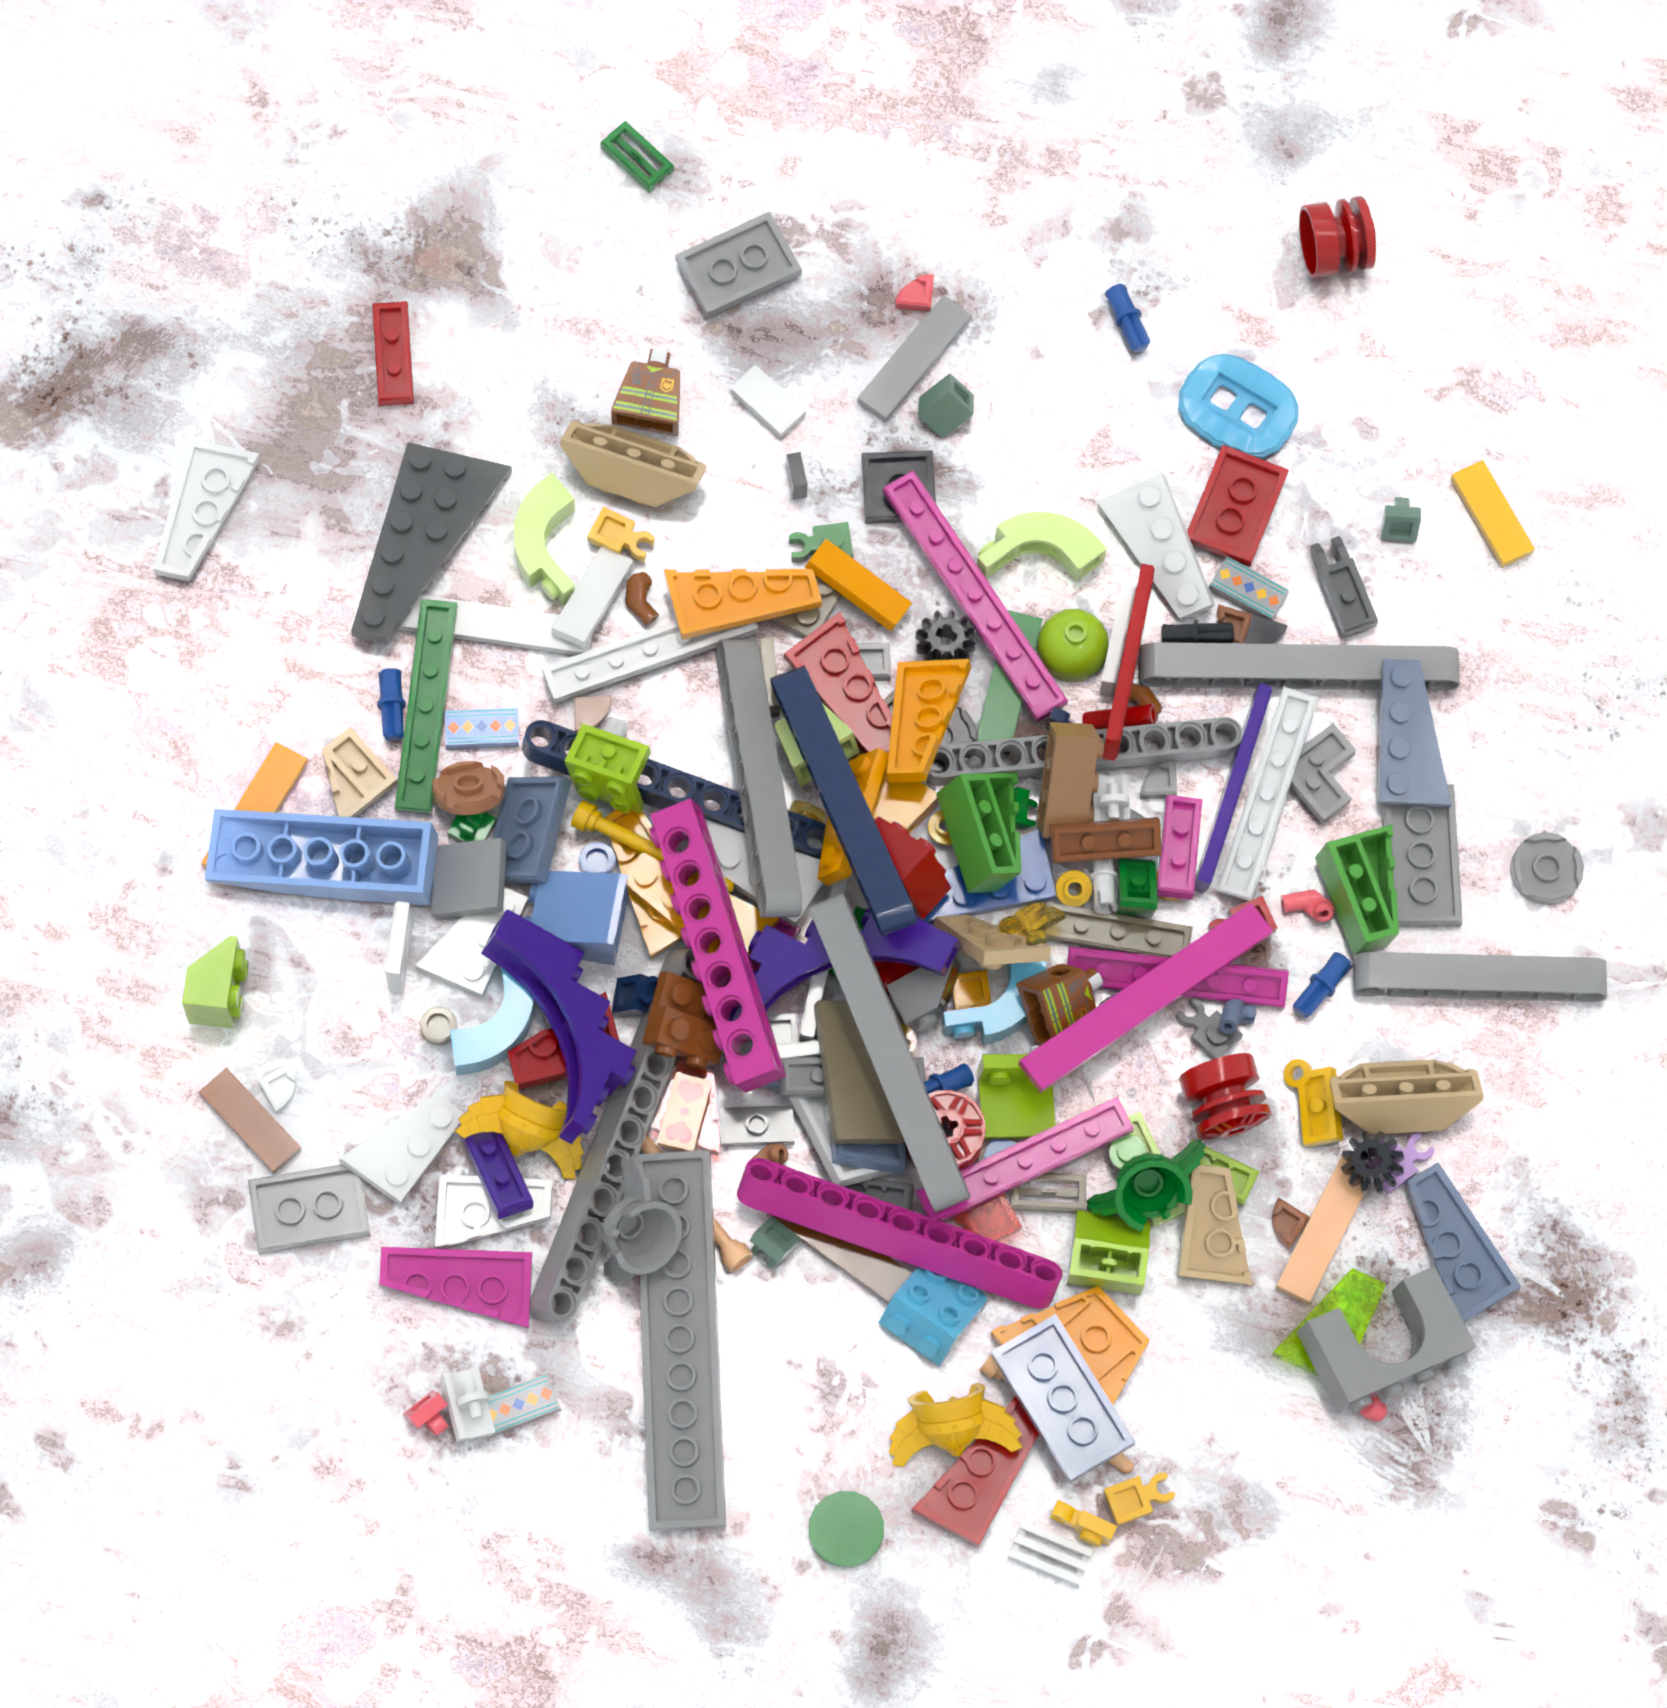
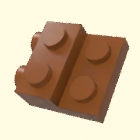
M669 971L660 972L642 1043L654 1047V1053L667 1058L679 1056L686 1059V1065L705 1070L708 1065L719 1064L722 1051L717 1047L713 1037V1030L717 1028L714 1018L708 1015L703 1005L702 996L706 995L703 984Z

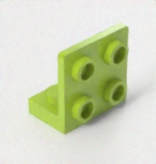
M582 723L565 758V764L577 794L588 801L596 802L599 799L610 803L614 809L623 813L633 811L642 814L645 806L637 787V781L651 754L650 747Z
M1028 1054L982 1055L977 1068L979 1108L985 1118L986 1134L984 1140L1028 1139L1056 1125L1053 1086L1040 1093L1018 1065L1020 1059Z

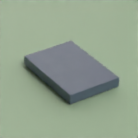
M565 776L508 777L505 787L506 794L502 799L492 839L502 838L507 842L505 884H546L572 783Z

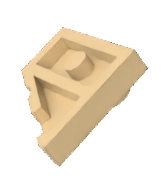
M351 727L322 749L338 817L356 818L398 784L396 777Z

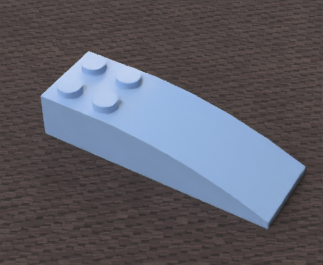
M214 809L205 880L207 882L302 896L396 903L398 901L413 905L430 906L438 834L431 822Z

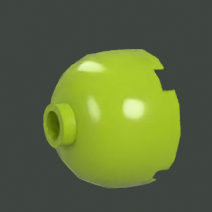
M1064 609L1054 613L1044 623L1038 636L1037 655L1052 677L1064 682H1082L1103 668L1109 647L1108 634L1103 623L1093 613L1082 609Z

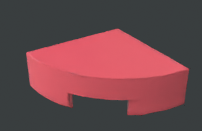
M921 275L902 288L897 296L895 308L929 312L931 310L934 275Z

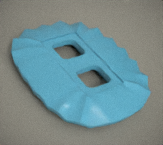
M1217 354L1199 362L1187 376L1179 391L1178 410L1183 415L1185 424L1194 428L1199 436L1206 438L1213 446L1222 447V445H1226L1263 460L1270 454L1278 452L1285 441L1290 438L1293 429L1298 423L1299 405L1292 391L1271 373L1241 357ZM1219 387H1224L1236 395L1235 400L1227 410L1221 409L1210 400ZM1249 405H1255L1266 413V417L1257 428H1253L1241 420L1242 414Z

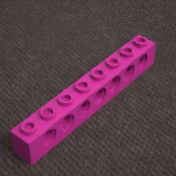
M690 798L650 814L654 827L650 828L651 838L658 849L661 848L664 860L660 861L661 870L665 879L668 882L671 881L674 894L670 895L671 902L676 913L682 915L685 927L681 928V934L686 946L689 949L692 948L695 961L691 962L692 969L698 982H703L706 995L702 996L703 1005L710 1017L713 1016L717 1027L713 1030V1037L719 1050H724L727 1063L723 1064L727 1080L731 1085L734 1084L746 1093L787 1077L702 808ZM684 839H689L688 847L684 851L677 853L679 843ZM699 872L698 881L694 885L688 886L689 877L693 873ZM710 905L709 914L704 919L698 920L700 909ZM720 939L721 944L718 950L714 953H709L708 949L711 942ZM731 972L730 982L724 987H719L720 978L725 973ZM738 1006H742L740 1017L735 1021H730L731 1011ZM752 1040L753 1047L751 1051L741 1056L740 1049L746 1041Z

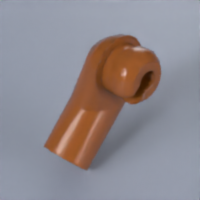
M640 572L632 574L627 580L625 603L645 626H650L657 620L659 613L646 601L647 591L652 585V579L647 573Z
M1132 683L1129 701L1136 702L1138 706L1153 703L1157 721L1158 714L1162 713L1161 703L1150 688Z

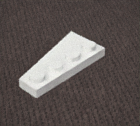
M189 438L153 567L154 574L190 582L259 462V453Z
M1160 473L1097 501L1138 561L1142 564L1154 566L1153 582L1179 619H1187L1215 606L1164 474Z
M705 819L723 877L730 879L734 883L736 890L757 903L746 834ZM684 839L679 843L677 847L678 852H682L688 847L689 839ZM795 851L802 891L801 915L799 917H779L793 927L797 925L824 885L823 882L817 879L820 859Z

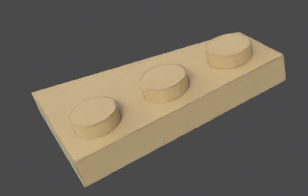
M968 914L935 916L934 927L958 938L962 943L960 950L963 951V954L972 957L983 968L999 969L1002 967V964L1049 961L1051 947L1042 943L1032 946L1026 945L1027 937L1017 933L1011 935L998 933L999 926Z
M1200 1164L1189 1176L1193 1196L1192 1204H1186L1177 1275L1253 1285L1238 1217L1239 1211L1231 1170L1225 1167Z

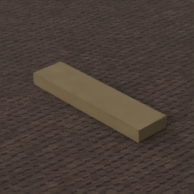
M1048 902L1042 940L1092 949L1172 957L1190 944L1193 926L1117 913L1099 914L1093 909Z

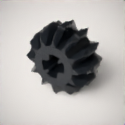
M937 610L934 612V621L926 617L922 620L921 626L923 629L916 630L915 639L919 641L916 645L917 654H925L923 661L970 659L968 653L974 652L976 648V643L971 640L975 637V629L966 628L968 623L966 616L956 621L954 620L955 612L953 610L949 611L947 618H943L942 613ZM942 637L950 638L949 645L941 643Z
M1368 1131L1362 1132L1364 1142L1359 1143L1356 1139L1351 1138L1349 1143L1354 1151H1342V1158L1347 1163L1341 1166L1343 1174L1351 1175L1348 1179L1351 1187L1361 1183L1362 1193L1368 1194L1371 1186L1374 1185L1377 1193L1382 1194L1384 1191L1382 1183L1386 1182L1391 1187L1397 1185L1396 1180L1391 1174H1404L1403 1166L1397 1163L1404 1160L1405 1157L1402 1151H1395L1398 1143L1394 1138L1385 1142L1384 1133L1378 1131L1375 1139L1371 1140ZM1371 1157H1378L1380 1165L1374 1164V1169H1368L1365 1161L1369 1159L1371 1162Z

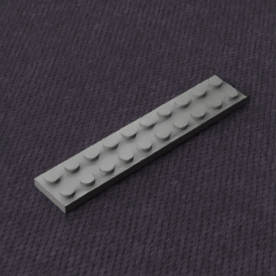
M710 1150L635 1154L638 1164L643 1165L645 1175L649 1177L651 1199L657 1202L668 1203L677 1210L682 1221V1238L677 1251L669 1262L656 1272L639 1275L649 1530L663 1531L727 1527Z

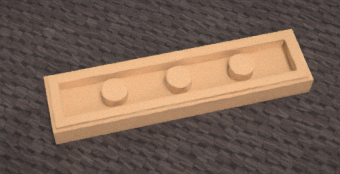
M1342 1156L1275 1287L1308 1305L1364 1195L1361 1191V1183L1354 1187L1349 1185L1348 1179L1351 1175L1343 1174L1341 1166L1347 1163Z

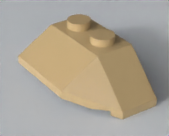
M571 421L560 441V446L587 485L598 488L605 493H613L631 499L638 504L657 507L696 490L707 465L698 462L694 456L681 447L615 425L583 424L580 421Z
M1434 1059L1360 1063L1346 1070L1340 1076L1330 1078V1089L1335 1109L1364 1131H1368L1370 1135L1377 1134L1378 1131L1384 1134L1444 1131L1481 1103L1484 1098L1477 1070L1470 1068L1464 1070L1457 1065Z

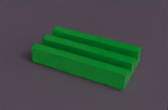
M627 121L621 123L600 142V148L649 193L654 190V186L657 183L660 184L664 181V177L667 174L670 175L674 172V165ZM624 133L661 168L656 170L621 135ZM614 142L651 177L649 178L612 143Z

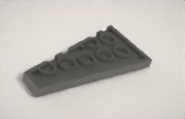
M407 443L351 629L352 637L388 644L411 612L413 604L422 592L425 593L431 585L432 578L440 567H444L474 526L475 519L483 508L490 504L494 498V493L502 482H506L511 475L512 466Z

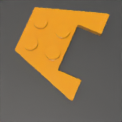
M1099 1286L1057 1302L1053 1307L1036 1314H1028L1021 1317L1019 1321L1007 1326H999L991 1331V1337L1001 1346L1056 1314L1113 1406L1150 1341Z

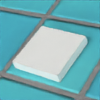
M396 901V904L394 903L385 974L390 993L403 995L413 920L410 903Z

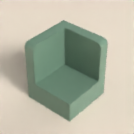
M951 373L919 397L918 417L940 437L948 435L974 414V394Z

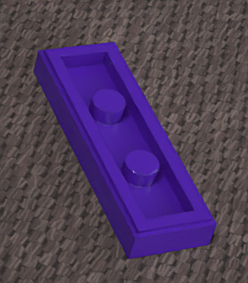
M481 1132L466 1138L460 1136L498 1220L534 1208V1201L503 1134Z

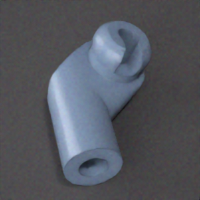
M1230 999L1223 1007L1219 1029L1223 1033L1232 1034L1241 1023L1253 1024L1256 1017V1007L1251 1004L1245 1005L1243 1000Z

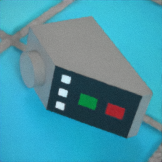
M957 957L953 960L945 977L920 967L886 985L905 1024L912 1032L916 1029L924 1031L938 1023L937 1018L943 1016V1012H946L961 968Z

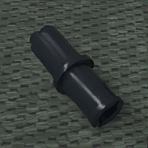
M1194 620V624H1162V642L1232 643L1234 641V626L1231 622L1199 623V620Z

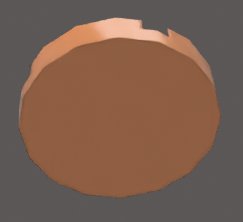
M464 761L449 765L440 771V777L434 778L432 781L434 802L439 808L452 814L473 815L483 813L501 803L506 794L504 775L501 771L492 765L491 769L483 767V763L478 761Z

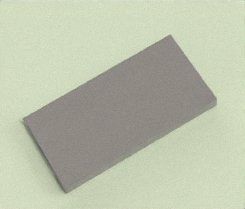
M1447 784L1452 804L1450 808L1381 804L1382 827L1393 824L1391 844L1392 856L1395 857L1393 878L1394 889H1397L1399 928L1461 927L1463 923L1454 784Z

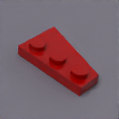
M606 992L600 995L608 1000ZM609 1004L604 1014L609 1017V1021L603 1032L619 1040ZM552 1028L540 1031L507 1052L514 1082L518 1084V1090L567 1078L565 1060L557 1036Z

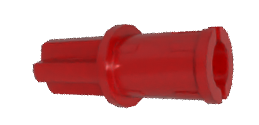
M1153 703L1127 708L1124 727L1156 724V712ZM1111 709L1087 711L1083 713L1082 723L1093 724L1095 730L1108 729Z

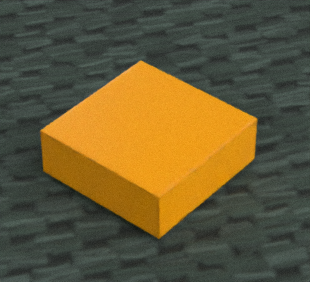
M987 970L958 974L952 992L954 1010L982 1007L991 1004Z

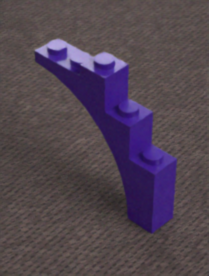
M867 908L861 921V925L864 926L861 933L874 962L890 961L918 966L945 977L962 945L958 938L917 918V924L885 936H881L869 908ZM813 919L805 932V938L808 939L806 944L767 924L762 932L758 930L753 936L748 950L752 951L749 958L754 963L760 965L759 970H753L766 1012L783 995L805 980L833 968ZM738 1006L731 1011L730 1021H735L740 1017L742 1006Z
M506 909L493 927L481 954L506 970L528 991L544 1012L557 1036L565 1060L568 1081L566 1116L559 1138L572 1144L580 1133L587 1135L597 1118V1115L592 1113L595 1105L600 1107L607 1094L611 1095L619 1084L624 1087L627 1085L636 1068L631 1065V1062L637 1050L603 1032L609 1021V1017L604 1014L610 1001L577 983L583 972V968L578 965L584 952L511 910Z

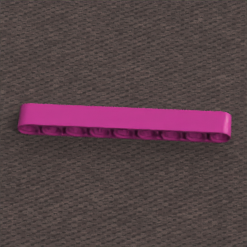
M753 1158L749 1160L737 1188L739 1201L750 1208L1033 1308L1043 1309L1050 1306L1063 1277V1271L1060 1266L1047 1258L767 1159Z

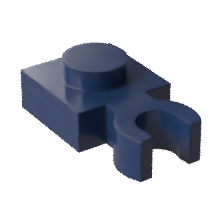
M636 974L617 978L612 1014L620 1017L645 1014L648 1004L652 1005L659 977Z

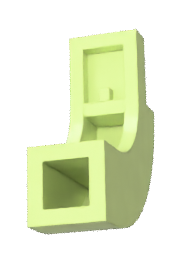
M551 473L531 489L518 509L514 524L515 556L520 573L528 586L532 588L540 582L541 587L551 599L554 600L557 597L565 606L575 590V584L551 558L546 549V541L552 530L575 512V498L556 476Z
M1030 512L1014 516L997 525L995 534L997 543L993 540L978 552L977 566L987 579L1013 559L1024 554L1039 553L1057 560L1077 582L1104 562L1107 548L1088 528L1076 520L1050 512Z

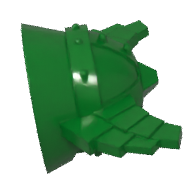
M1201 1139L1190 1142L1187 1147L1172 1159L1162 1154L1153 1153L1134 1156L1123 1165L1115 1179L1116 1189L1093 1195L1086 1200L1088 1205L1086 1208L1092 1211L1093 1215L1101 1214L1103 1217L1118 1213L1128 1226L1140 1232L1143 1231L1147 1218L1161 1216L1163 1220L1168 1219L1171 1216L1170 1210L1176 1207L1178 1202L1187 1205L1192 1204L1193 1190L1188 1175L1201 1164L1200 1160L1205 1155L1203 1151L1205 1144L1202 1143Z

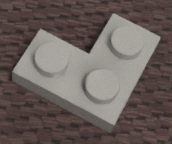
M1334 723L1304 744L1290 785L1321 824L1347 806L1352 799L1331 775V772L1354 756L1356 749Z

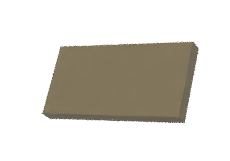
M818 1000L814 1004V1012L833 1144H904L905 1140L848 1002Z

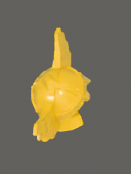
M505 1081L503 1094L480 1097L479 1101L467 1106L468 1111L458 1118L461 1125L455 1129V1132L463 1138L481 1132L501 1133L506 1142H508L511 1153L515 1156H521L528 1151L533 1152L539 1149L548 1153L558 1164L565 1179H575V1170L582 1169L581 1156L584 1155L580 1144L581 1136L579 1135L572 1144L559 1138L566 1116L567 1104L565 1102L558 1101L553 1107L546 1106L519 1093L517 1083Z
M972 1384L967 1396L961 1398L952 1396L948 1401L935 1402L928 1391L921 1390L912 1394L907 1399L912 1410L895 1423L897 1427L889 1438L892 1440L888 1453L895 1456L892 1465L904 1467L914 1453L932 1444L940 1449L947 1450L954 1457L961 1456L965 1448L974 1439H987L1013 1452L1023 1447L1018 1441L1022 1433L1014 1424L1016 1419L1005 1411L1006 1407L983 1399L985 1393L984 1384Z

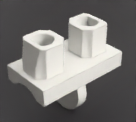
M1098 774L1097 793H1092L1091 803L1094 808V821L1130 819L1128 774L1111 776Z
M479 1368L442 1374L440 1380L446 1403L448 1404L447 1407L456 1441L460 1442L493 1435L495 1429L487 1402L489 1401L488 1391L484 1390Z

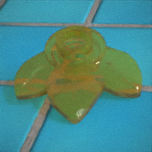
M1033 903L1021 908L1013 916L1003 918L997 925L999 926L998 933L1010 935L1017 933L1027 937L1026 945L1029 946L1039 943L1045 944L1047 938L1044 931L1065 919L1066 916L1060 909L1047 906L1046 903Z

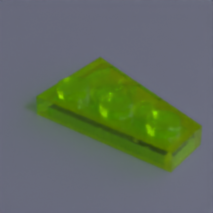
M1352 1268L1273 1351L1272 1355L1319 1377L1296 1332L1307 1321L1340 1307L1360 1345L1386 1283Z

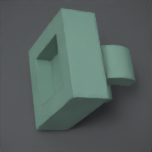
M1395 497L1394 506L1385 505L1380 529L1381 540L1416 542L1421 522V508L1410 507L1409 498Z
M771 1216L754 1232L749 1241L754 1244L751 1252L754 1254L753 1256L762 1250L770 1257L766 1266L771 1268L786 1258L797 1247L801 1238Z

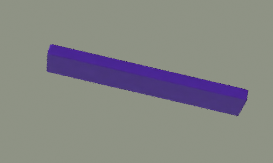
M1259 683L1253 694L1242 728V739L1236 747L1196 873L1194 891L1204 894L1212 883L1273 691L1271 689L1272 686Z

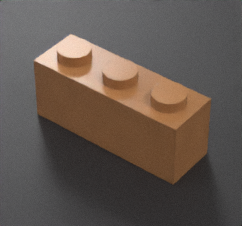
M1050 722L1036 819V825L1043 838H1050L1049 825L1094 821V808L1090 804L1092 793H1097L1099 776L1098 772L1095 771L1097 759H1102L1104 744L1103 738L1099 737L1093 724Z

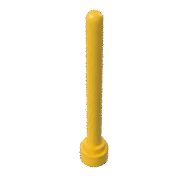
M585 800L581 801L571 820L572 827L584 833L587 830L592 833L596 830L641 853L645 852L661 861L664 860L661 848L658 849L654 842L603 818L602 813L597 811L598 807ZM695 872L692 876L699 879L700 873ZM724 877L728 892L731 893L734 889V883Z

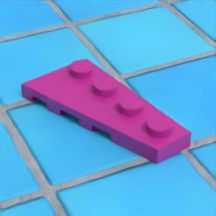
M381 1247L380 1286L529 1329L532 1252Z

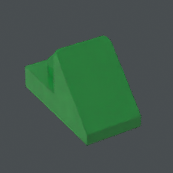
M1119 858L1117 869L1118 909L1116 913L1151 918L1158 905L1155 861Z

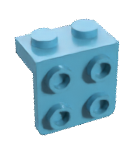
M917 1267L893 1295L878 1323L940 1366L947 1358L959 1335L987 1302V1296L974 1286Z

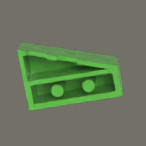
M1017 773L960 774L936 793L968 893L997 892L1021 873L1020 832L1015 830V815L1019 813V802L1014 801V785L1018 783Z
M1393 824L1326 842L1315 856L1353 957L1358 953L1373 952L1387 948L1399 934L1397 889H1394L1393 878L1395 857L1392 856L1391 844Z

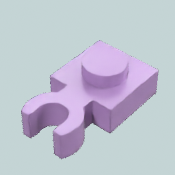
M1421 1132L1411 1135L1403 1150L1397 1145L1395 1151H1402L1405 1157L1404 1160L1397 1163L1403 1166L1404 1174H1391L1397 1183L1395 1187L1389 1186L1386 1182L1382 1183L1387 1195H1390L1418 1173L1419 1170L1413 1164L1414 1162H1426L1435 1151L1433 1147L1429 1148L1426 1152H1418L1415 1149L1414 1144L1423 1136ZM1374 1157L1371 1162L1369 1161L1366 1164L1368 1169H1374V1164L1379 1166L1380 1162L1378 1157Z

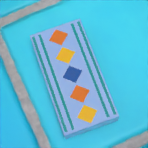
M518 708L445 711L446 749L519 746Z

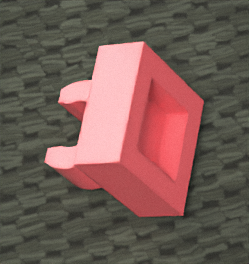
M433 1390L403 1413L411 1426L418 1429L423 1424H426L429 1430L436 1434V1436L449 1427L438 1413L448 1404L438 1392Z

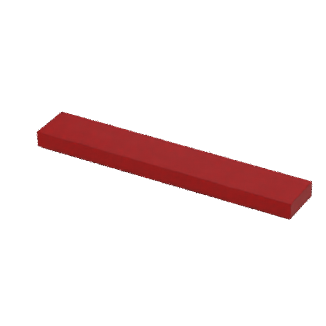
M1141 563L1102 759L1115 761L1118 757L1155 573L1153 565Z

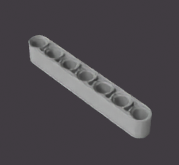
M1363 952L1354 955V993L1369 997L1597 1002L1607 999L1606 960L1591 957Z

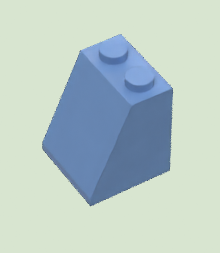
M549 871L546 884H531L528 903H532L534 906L532 916H525V919L583 951L584 955L581 960L615 966L628 900V875L621 873Z

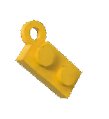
M1302 1059L1291 1060L1286 1065L1283 1076L1289 1086L1298 1089L1303 1145L1315 1147L1343 1141L1341 1113L1334 1107L1330 1089V1078L1337 1076V1070L1331 1066L1313 1070L1312 1066ZM1301 1067L1303 1069V1076L1299 1080H1295L1293 1073L1297 1068Z

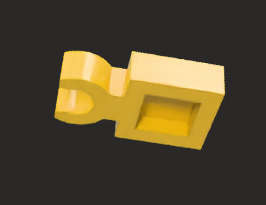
M603 506L587 535V542L600 548L603 546L618 554H621L624 548L628 549L634 559L645 562L647 553L638 549L637 545L645 542L653 546L655 544V537L647 531L634 532L633 530L636 527L634 520Z
M1167 1473L1154 1475L1149 1484L1144 1486L1140 1476H1137L1103 1490L1117 1527L1152 1514L1153 1509L1150 1503L1153 1501L1158 1504H1166L1174 1499V1491L1161 1494L1156 1488L1158 1483L1167 1480Z
M1057 1500L1050 1516L1052 1520L1074 1528V1531L1080 1533L1079 1538L1082 1541L1095 1547H1100L1101 1543L1109 1546L1117 1528V1525L1084 1510L1081 1512Z

